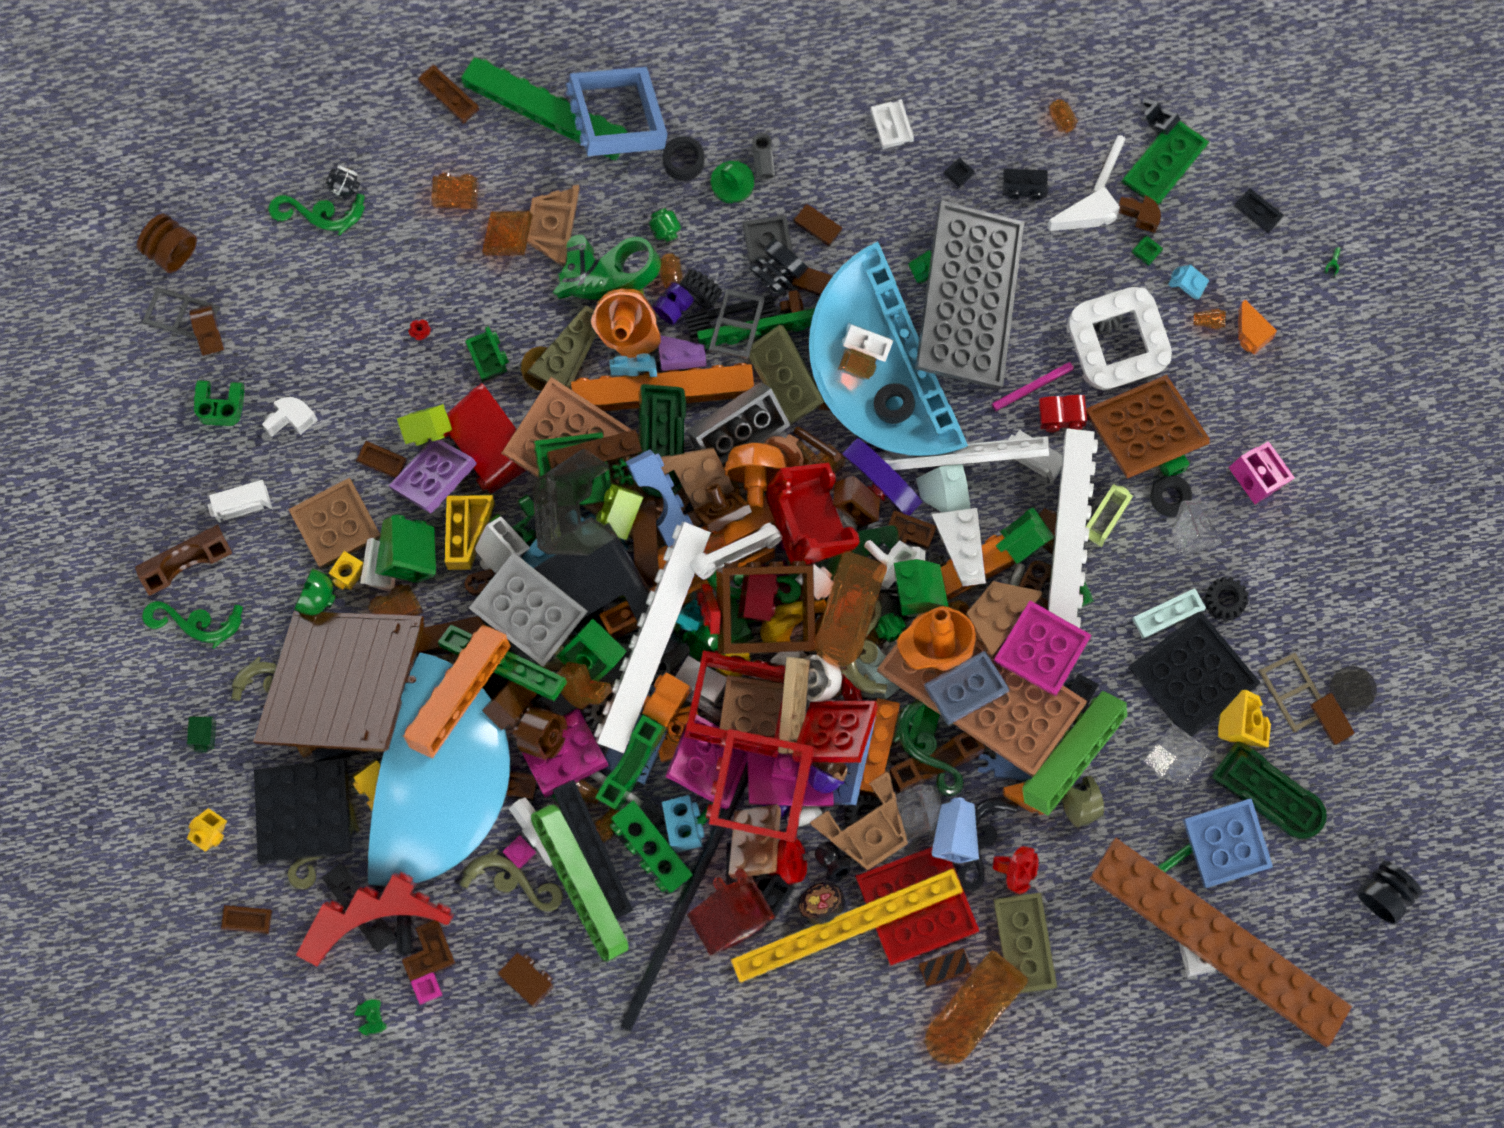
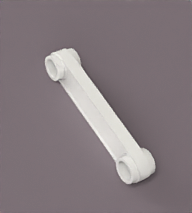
M767 523L758 532L708 555L705 553L699 554L692 560L690 565L698 577L706 579L717 568L723 567L724 563H732L765 547L771 549L779 544L783 537L775 525Z

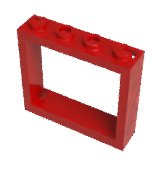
M716 650L715 652L703 651L684 737L721 745L723 733L728 734V730L695 723L707 666L780 683L785 681L786 668L784 666H769L766 662L755 660L754 662L747 661L744 657L738 655L729 657L718 653ZM783 694L773 737L775 739L780 737ZM735 738L733 745L734 749L774 758L778 756L779 747L739 738Z
M728 729V734L723 733L721 747L724 748L723 757H718L716 771H720L718 781H713L711 794L715 795L713 805L709 804L707 808L706 818L710 819L709 824L795 842L815 747ZM735 738L803 752L786 832L718 818Z

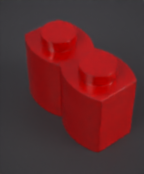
M1085 395L1039 398L1038 406L1041 429H1046L1047 432H1057L1060 428L1081 430L1082 427L1086 426Z

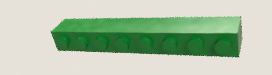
M473 57L461 77L463 87L581 144L580 130L576 129L575 125L576 115L571 112L570 103L562 96L556 97L550 94L544 87H536L523 77H515L507 69H499L484 58ZM588 112L595 136L628 133L623 126L619 124L614 125L603 116L593 115ZM621 153L606 154L604 156L616 161Z

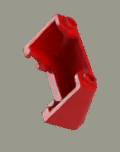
M483 383L479 384L447 413L452 430L444 433V437L447 438L449 436L461 452L475 460L477 464L473 468L479 477L476 479V482L483 491L487 489L491 495L527 470L501 454L517 429Z
M829 463L780 468L767 486L766 499L777 529L783 537L782 542L791 565L792 561H806L807 566L854 550L860 543L859 535L854 528H843L836 507L833 505L830 490L836 482V476Z

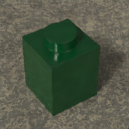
M189 716L187 745L194 752L206 753L208 749H215L216 720L213 717Z

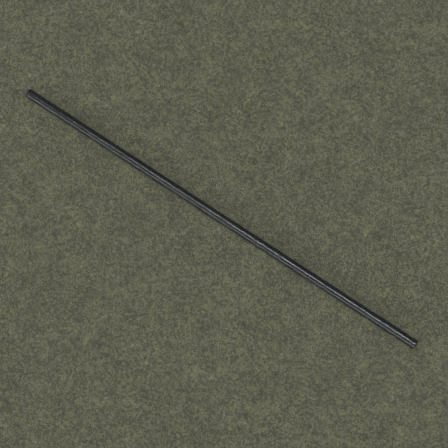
M869 525L857 526L856 532L867 530ZM834 583L831 586L832 592L824 599L830 606L836 596L834 587L838 583ZM823 613L814 614L815 623ZM748 760L731 804L728 808L722 809L718 817L720 819L731 820L748 783ZM715 825L693 870V876L690 877L620 1025L621 1028L631 1032L726 827Z

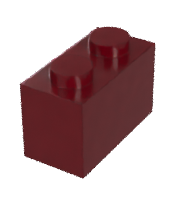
M743 575L737 618L763 623L770 622L775 614L773 599L779 587V583L776 581L777 575Z

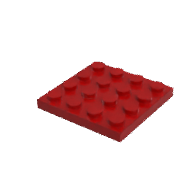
M933 847L856 875L855 879L865 904H868L951 869L955 871L953 863L932 856ZM964 891L875 928L890 966L980 932Z

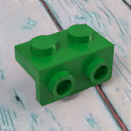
M489 326L485 327L486 332L465 340L482 382L507 373L506 364L509 363L505 351L500 352L497 346L501 343L496 331L491 332Z

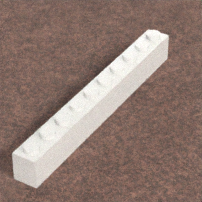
M1067 429L1064 436L1047 610L1080 628L1081 617H1077V610L1082 608L1083 595L1079 594L1080 586H1084L1085 572H1081L1082 564H1086L1087 550H1083L1084 541L1088 542L1089 528L1085 526L1086 519H1090L1091 506L1088 505V497L1093 495L1094 484L1090 483V475H1094L1096 462L1092 461V453L1097 452L1098 440L1094 439V432Z
M682 522L680 526L676 525L672 535L675 541L672 548L668 547L663 560L666 563L663 570L659 569L654 582L658 584L655 591H650L646 604L649 606L646 614L642 613L638 620L639 632L637 636L633 635L628 648L632 650L629 657H624L621 663L620 670L623 672L620 680L616 679L612 686L611 692L614 695L611 702L607 701L602 712L605 718L603 723H598L595 729L594 736L597 737L595 742L619 752H625L695 574L690 564L696 556L703 553L711 532L686 522Z

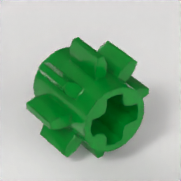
M620 458L618 460L620 466L613 465L611 468L615 471L612 479L617 478L620 481L619 486H622L625 482L632 486L633 477L624 460ZM624 468H627V469H628V470H627V473L629 474L628 476H624V471H623Z
M889 613L879 619V627L875 628L879 638L886 639L887 642H893L899 638L906 625L902 617L898 618L893 613Z

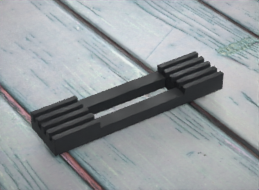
M772 294L761 296L765 297L760 319L777 316ZM750 300L726 306L724 315L752 309L753 315L734 320L740 322L753 321L759 302ZM720 308L686 314L685 319L690 338L697 337V331L715 328L716 324L711 325L709 319L718 317Z
M340 863L325 874L322 879L347 911L350 903L343 895V891L350 887L356 893L359 886ZM382 917L374 919L376 924L370 929L365 923L358 926L377 953L396 940V936Z

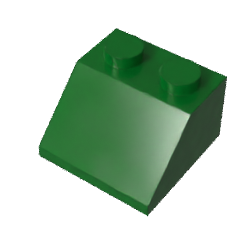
M920 559L894 563V576L902 616L924 613L942 606L948 607L940 564Z
M592 619L556 657L590 689L617 664L627 651Z

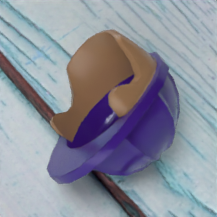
M812 762L808 782L818 792L830 793L835 791L841 784H845L844 779L847 773V766L844 763Z

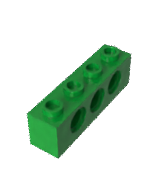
M634 800L610 818L612 824L609 826L617 836L622 835L627 841L624 844L632 855L636 853L642 861L639 864L647 874L651 872L655 876L656 880L654 883L662 893L664 891H667L668 894L672 893L693 876ZM631 823H636L640 826V834L636 837L631 836L628 832V827ZM646 842H652L655 846V852L652 855H647L643 851V845ZM662 860L667 861L670 865V870L667 874H662L658 870V864Z

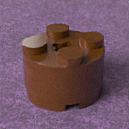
M529 706L520 724L514 727L513 737L516 738L517 747L521 752L543 760H547V758L553 759L559 754L565 743L566 738L562 737L563 729L567 730V722L562 715L539 707Z

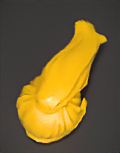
M824 599L814 600V614L827 613L830 605ZM802 601L791 604L785 603L775 607V614L770 622L762 623L760 635L763 642L790 641L793 628L803 621Z

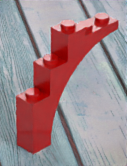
M400 872V874L394 873L381 897L377 896L378 891L366 886L365 889L360 887L357 890L347 911H344V906L335 901L323 903L296 956L318 966L333 945L344 934L362 923L376 918L391 915H415L436 920L448 926L455 914L450 912V907L442 903L436 905L430 902V897L419 891L416 894L413 893L416 883L412 881L413 877L404 872Z

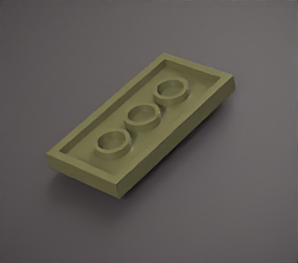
M783 325L777 326L753 343L749 359L762 382L772 389L790 425H793L825 402L814 378Z
M1041 893L994 899L993 903L1009 995L1057 989Z

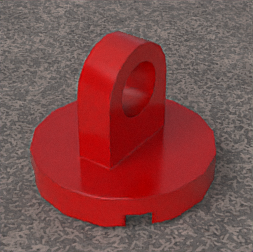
M796 838L795 842L779 840L776 872L767 873L768 875L780 874L787 884H797L804 880L808 865L807 860H803L805 849L799 839Z
M1021 846L1012 857L996 856L993 858L992 868L995 871L1007 874L1008 889L1014 893L1024 894L1031 887L1029 885L1030 880H1034L1037 876L1039 858L1037 853H1034V848Z

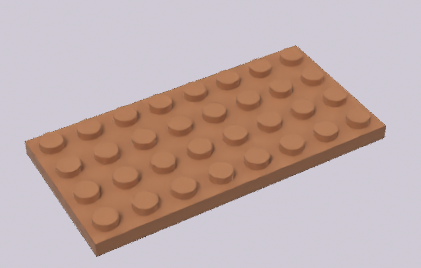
M550 377L501 454L539 478L534 441L603 432L604 438L631 431V429ZM638 454L623 457L622 459L626 462L630 458L638 456ZM619 459L608 461L611 484L619 485L620 482L617 478L612 479L615 471L611 469L613 465L620 466L618 463ZM624 468V469H623V471H624V476H628V475H629V474L627 473V470H628L627 468ZM633 478L632 486H629L627 482L622 485V487L638 492L641 496L648 495L641 486L639 487L635 483ZM681 487L674 495H679L684 505L681 508L683 512L690 501L683 487ZM656 498L657 520L663 510V499ZM604 503L582 505V507L597 515L602 510ZM633 525L628 535L631 539H633ZM657 529V547L660 549L664 541Z
M919 613L916 616V618L923 615L924 613ZM977 636L970 658L983 651L987 653L986 647L982 641L978 640ZM896 643L878 667L877 672L940 714L925 690L924 684L948 670L942 671L933 667L924 669L910 668L900 655ZM999 649L991 661L1010 689L1009 692L953 724L1033 777L1082 711L1087 701L1065 686L1061 687L1055 697L994 662V659L1000 651Z

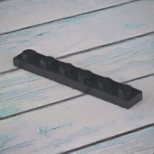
M575 780L552 789L567 824L615 918L617 919L632 912V906Z

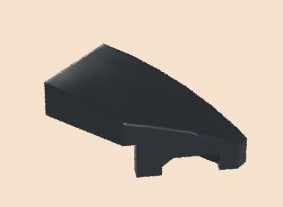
M1147 98L1143 99L1146 111L1145 117L1150 128L1168 135L1181 120L1178 113L1162 109L1159 102Z

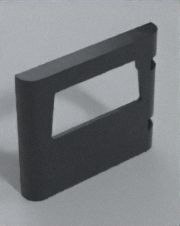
M610 522L534 567L535 570L585 608L588 612L584 617L621 595L626 597L637 623L641 614H646L649 605L646 604V600L651 590ZM481 618V620L483 621L484 625H486V626H488V627L494 629L491 625H489L486 621H484V620ZM674 628L663 655L682 643ZM508 640L511 646L508 650L509 652L539 665L534 659ZM631 650L626 652L617 664L590 689L580 680L561 691L555 701L541 695L538 698L534 697L531 702L535 707L562 716L613 686L616 679L620 680L623 672L620 670L621 663L624 657H629Z

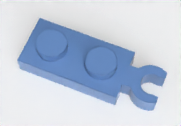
M997 753L995 759L986 754L979 756L980 760H985L988 763L987 767H978V772L987 773L993 770L994 777L1022 781L1033 778Z

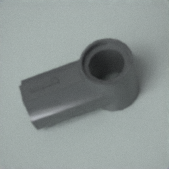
M757 133L752 139L756 179L767 180L774 178L775 170L771 137L766 133ZM764 143L767 147L760 149L756 145Z
M682 642L671 651L662 655L658 667L664 668L671 675L690 653V650ZM655 673L653 681L656 682L660 675Z

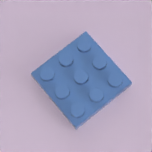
M1252 798L1182 819L1204 888L1273 867Z

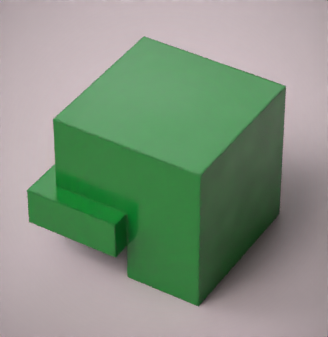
M1031 508L1000 531L1004 539L996 544V547L1000 552L1007 550L1016 564L1039 550L1055 536L1035 509Z

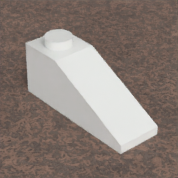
M1103 187L1049 219L1047 228L1049 231L1099 227L1104 223L1109 225L1117 219L1120 207L1106 187Z

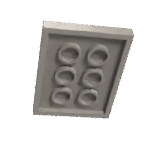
M514 552L469 607L470 610L497 631L506 634L508 640L543 667L588 612Z

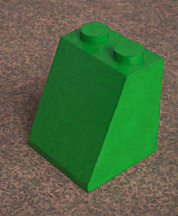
M398 514L383 520L375 574L412 583H420L436 574L434 526L426 525L427 523L422 520H406L405 516Z

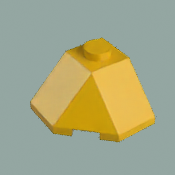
M1242 690L1220 714L1218 737L1231 743L1242 742L1245 745L1269 748L1271 724L1268 717H1264L1260 709L1263 705L1260 696L1247 690Z

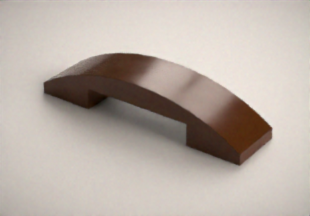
M644 495L633 523L635 565L648 586H656L658 583L654 581L659 570L656 497Z

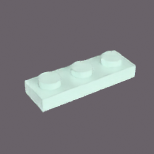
M1194 588L1133 617L1132 620L1141 637L1146 639L1197 615L1199 612L1205 611L1206 607Z

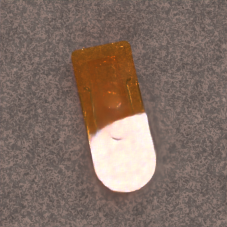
M844 551L842 553L822 621L815 638V648L818 656L835 667H845L853 663L860 656L882 582L887 572L885 564L851 551Z
M990 951L928 1027L925 1035V1044L929 1054L936 1061L943 1064H957L966 1059L1028 983L1027 977L996 951Z

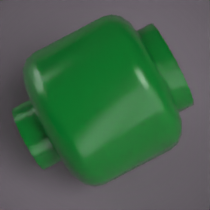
M664 208L651 215L652 219L648 224L656 240H665L668 243L678 238L676 233L681 230V225L672 210L667 211Z

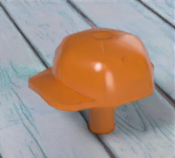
M612 290L597 302L591 318V324L607 347L615 349L622 356L634 358L638 354H648L654 351L661 343V335L656 324V314L639 290Z
M747 443L734 447L731 450L724 467L725 476H728L731 481L744 483V489L747 491V503L750 509L757 510L764 507V491L767 490V485H769L780 468H786V462L780 449L764 443Z
M945 606L938 607L917 617L912 622V625L900 634L897 639V648L910 668L924 669L933 667L942 671L949 670L967 661L972 656L976 641L975 628L972 621L960 611Z

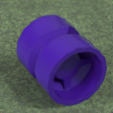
M672 282L664 291L665 296H660L652 305L654 312L670 325H674L682 316L681 311H686L694 302L693 297L686 289Z

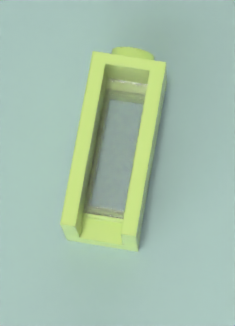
M1113 484L1086 528H1089L1088 539L1101 547L1133 497L1126 488Z

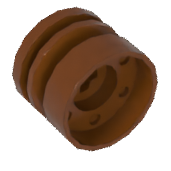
M161 213L151 219L143 228L137 240L136 248L141 254L146 255L148 259L154 260L156 265L164 271L173 273L178 271L192 256L197 245V237L185 227L180 226L176 220H172L168 214Z

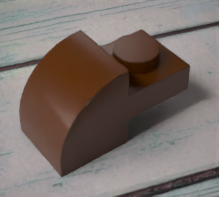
M1148 196L1144 197L1143 203L1138 202L1132 197H1121L1118 213L1137 219L1136 228L1156 234L1161 220V212L1157 203Z
M212 304L190 310L189 314L193 331L197 337L202 356L224 350Z

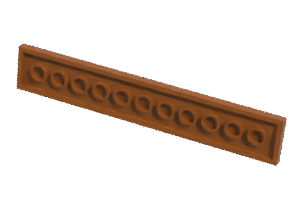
M1115 838L1112 840L1089 879L1325 1047L1331 1045L1352 1008L1350 1004L1119 839Z

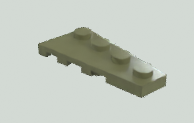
M587 305L584 306L526 373L545 384L552 377L570 389L571 382L574 381L597 334L591 324L594 310Z

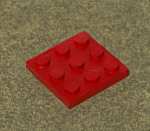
M811 701L797 743L815 747L812 762L861 763L878 705L876 701ZM793 751L792 757L795 762H801L803 752Z

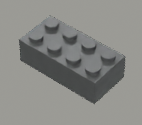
M760 382L687 429L686 432L696 450L713 448L723 467H725L729 453L734 447L747 443H764L767 438L777 435L791 425L772 389Z

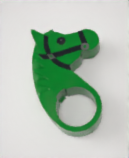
M581 234L575 235L567 242V262L562 272L558 274L560 284L554 289L553 293L557 295L558 299L575 296L596 300L601 299L612 290H640L656 278L660 271L661 259L646 239L630 237L621 241L597 260L593 256L594 248ZM637 251L649 252L648 261L641 270L635 273L623 272L624 263L631 254Z

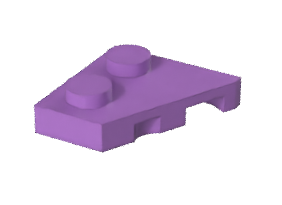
M661 335V343L658 345L661 371L707 367L704 345Z

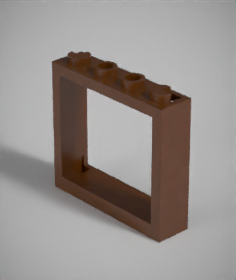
M792 561V566H783V562H769V566L761 567V562H746V567H738V563H724V568L716 569L717 604L720 610V634H717L718 653L815 651L814 566H806V561ZM802 573L803 641L731 643L730 575Z

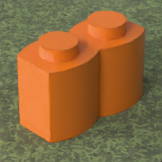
M666 672L664 676L660 675L653 686L656 690L652 696L648 695L642 706L644 709L642 713L669 729V724L675 720L692 687Z

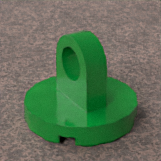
M739 161L721 163L711 175L713 194L720 201L729 204L745 201L754 190V176L751 169Z

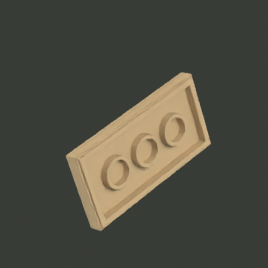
M787 657L779 740L797 743L806 713L810 661L808 659ZM782 747L778 748V753L793 754L794 751Z

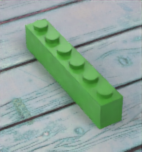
M1102 691L1098 697H1094L1087 711L1079 715L1074 727L1064 734L1062 742L1058 747L1054 748L1049 758L1033 778L1025 782L1022 789L1024 803L1049 815L1127 718V703L1105 691Z

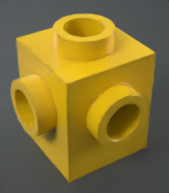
M208 808L191 821L188 827L190 832L187 839L206 852L212 846H218L223 840L224 835L222 833L227 820Z

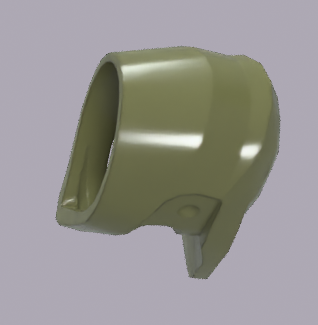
M1090 775L1082 779V783L1086 786V791H1080L1077 788L1071 787L1062 798L1067 818L1078 828L1088 825L1104 815L1101 791L1094 778Z

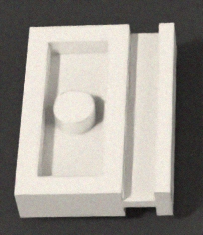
M902 99L898 100V102H888L871 107V114L882 149L902 145L908 141L913 142L914 137Z
M374 538L367 539L360 584H368L371 587L389 592L394 591L396 578L375 574L380 541Z

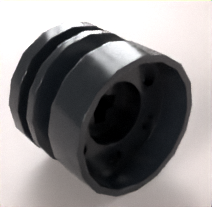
M773 238L763 249L769 256V259L766 261L759 256L756 258L762 265L761 269L753 263L748 268L763 286L784 298L787 292L781 285L784 284L791 289L793 285L788 280V276L791 275L799 280L808 267L788 248Z
M1384 860L1378 866L1379 870L1376 869L1372 873L1374 880L1367 879L1356 893L1360 901L1375 915L1389 924L1396 925L1407 913L1404 905L1411 907L1415 903V899H1418L1423 892L1419 884L1406 871L1396 864Z

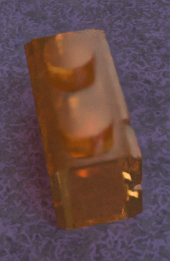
M448 173L433 176L431 194L433 208L478 209L479 182L477 177L471 174L452 177Z

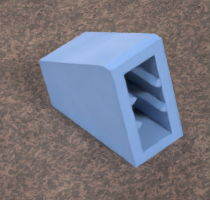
M953 798L949 803L941 805L932 856L958 864L979 859L975 807L973 803L965 801L964 798Z

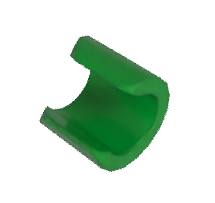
M1335 248L1331 262L1325 267V274L1328 271V267H1334V276L1337 275L1339 271L1337 260L1341 251L1340 248Z

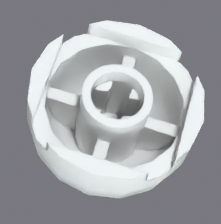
M821 655L805 657L804 659L810 661L807 700L824 702L833 698L838 693L842 683V674L837 663L829 657Z

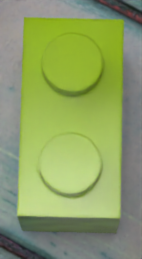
M444 404L415 411L397 418L405 444L415 442L416 446L429 442L428 438H431L433 442L445 438L444 433L452 430Z
M612 483L610 489L604 495L602 510L596 515L595 526L599 529L610 522L617 536L627 540L644 497L634 490Z

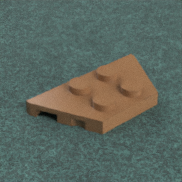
M574 185L572 189L562 192L557 190L546 196L541 195L532 198L525 242L563 267L567 262L566 246L572 236L580 191L579 185Z
M993 581L970 608L966 616L972 621L976 636L986 647L989 658L992 659L1004 644L1028 602L1037 603L1043 595L1041 591Z

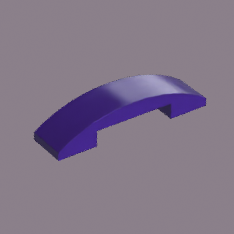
M859 438L842 453L857 470H860L891 501L890 503L900 513L910 516L922 503V500L911 487Z

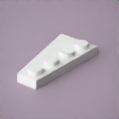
M977 508L931 514L962 586L986 583Z

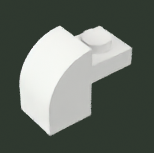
M285 397L274 402L278 411L270 413L262 425L271 437L287 423H290L301 435L317 421L315 413L300 399Z

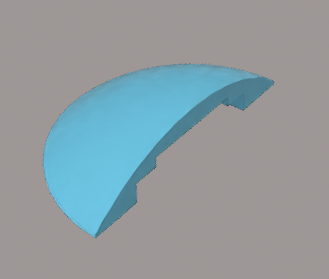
M876 242L858 252L841 266L823 290L816 305L810 328L809 353L812 372L818 390L831 412L846 428L878 448L904 455L931 456L950 453L968 447L936 375L915 369L919 337L879 243ZM848 323L893 340L885 362L843 346L842 339L847 333L846 327ZM892 383L908 387L915 400V408L912 415L907 420L896 424L881 420L874 409L876 393L883 386ZM891 397L887 400L886 407L889 410H897L902 406L903 400L900 397Z
M419 653L409 674L416 677V682L405 683L401 696L402 705L389 750L383 753L370 828L368 884L387 886L394 873L400 874V872L413 877L412 881L414 883H419L441 875L467 858L487 836L500 813L506 796L510 775L508 739L505 728L501 730L482 711L491 700L483 688L433 759L409 748L403 737L408 725L412 724L418 716L420 708L430 699L434 688L439 686L447 670L453 666L448 661L432 655Z

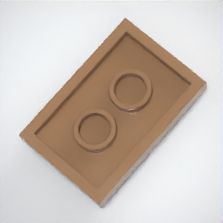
M774 804L734 811V822L779 831L781 808ZM733 829L729 876L732 879L776 872L778 838Z

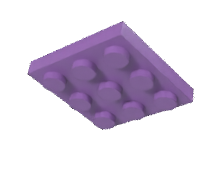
M440 439L433 442L430 440L393 480L389 487L398 495L431 514L477 463L472 457Z

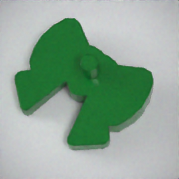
M378 999L365 1001L362 1005H358L355 1011V1016L366 1015L368 1023L358 1029L365 1036L381 1033L387 1027L382 1021L379 1011L381 1001Z

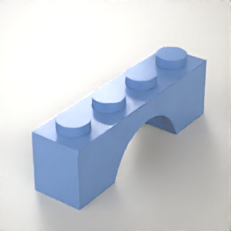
M648 450L625 463L639 487L650 486L660 491L663 498V510L660 517L656 520V526L664 543L670 547L675 541L672 535L676 525L680 526L682 522L693 524L688 514L684 515L681 510L684 505L679 495H674L671 487L674 484L668 474L664 475L661 469L664 463L660 455H655L651 450Z

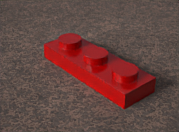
M701 584V592H697V605L700 606V614L703 616L704 626H708L710 634H720V610L710 584Z

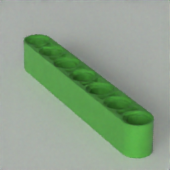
M551 804L532 813L531 823L599 956L604 961H609L625 953L628 950V942L560 809L555 804Z

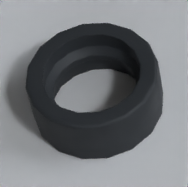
M687 136L673 138L666 144L663 150V165L670 177L679 181H688L697 177L704 168V151L702 145L697 140ZM680 148L691 149L696 154V163L690 168L679 169L672 165V153Z

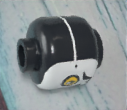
M338 166L336 169H331L325 184L328 185V190L331 193L342 198H348L351 193L356 194L360 182L357 181L358 176L355 171Z

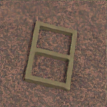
M1296 653L1263 669H1259L1260 675L1294 733L1318 720L1315 715L1295 725L1282 702L1309 687L1316 700L1322 698ZM1293 659L1307 683L1279 697L1266 672Z

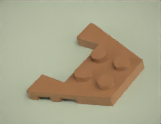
M713 448L690 451L673 456L668 455L661 458L664 466L661 467L664 475L674 470L693 510L711 502L706 488L712 484H719L723 495L734 490L729 477L725 476L724 467ZM693 510L686 513L691 519L693 526L698 527L701 524Z
M888 771L869 782L882 804L844 830H840L828 810L809 822L811 826L866 870L871 869L908 844Z

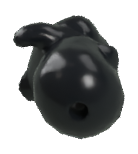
M826 841L818 845L815 850V858L827 870L826 879L838 881L846 877L851 870L849 862L852 858L849 855L841 857L839 849L833 842Z

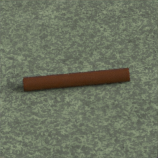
M797 426L794 429L795 435L837 462L841 459L839 452L801 427Z

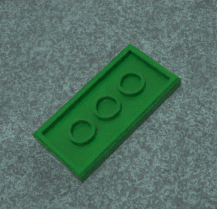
M1179 121L1168 135L1163 133L1158 135L1122 179L1121 183L1143 198L1145 196L1150 197L1159 206L1208 146L1209 141Z

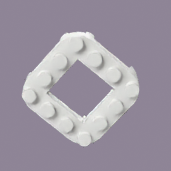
M1130 287L1083 302L1071 312L1068 318L1067 332H1070L1084 373L1082 376L1086 383L1088 382L1102 391L1111 390L1118 386L1154 376L1164 370L1171 361V346L1156 302L1145 288ZM1133 312L1147 353L1106 365L1093 324Z

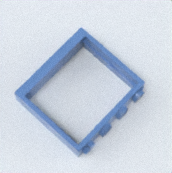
M647 67L570 73L569 83H566V94L571 98V112L576 115V129L580 130V143L585 147L587 156L665 148L667 131ZM637 86L650 131L595 136L582 90Z

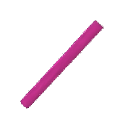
M1068 362L993 402L991 405L995 411H998L1074 370L1073 366Z

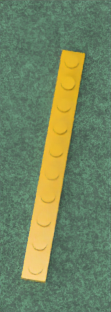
M951 869L836 916L830 922L814 925L733 958L731 962L739 982L742 983L962 893L963 890L954 869Z

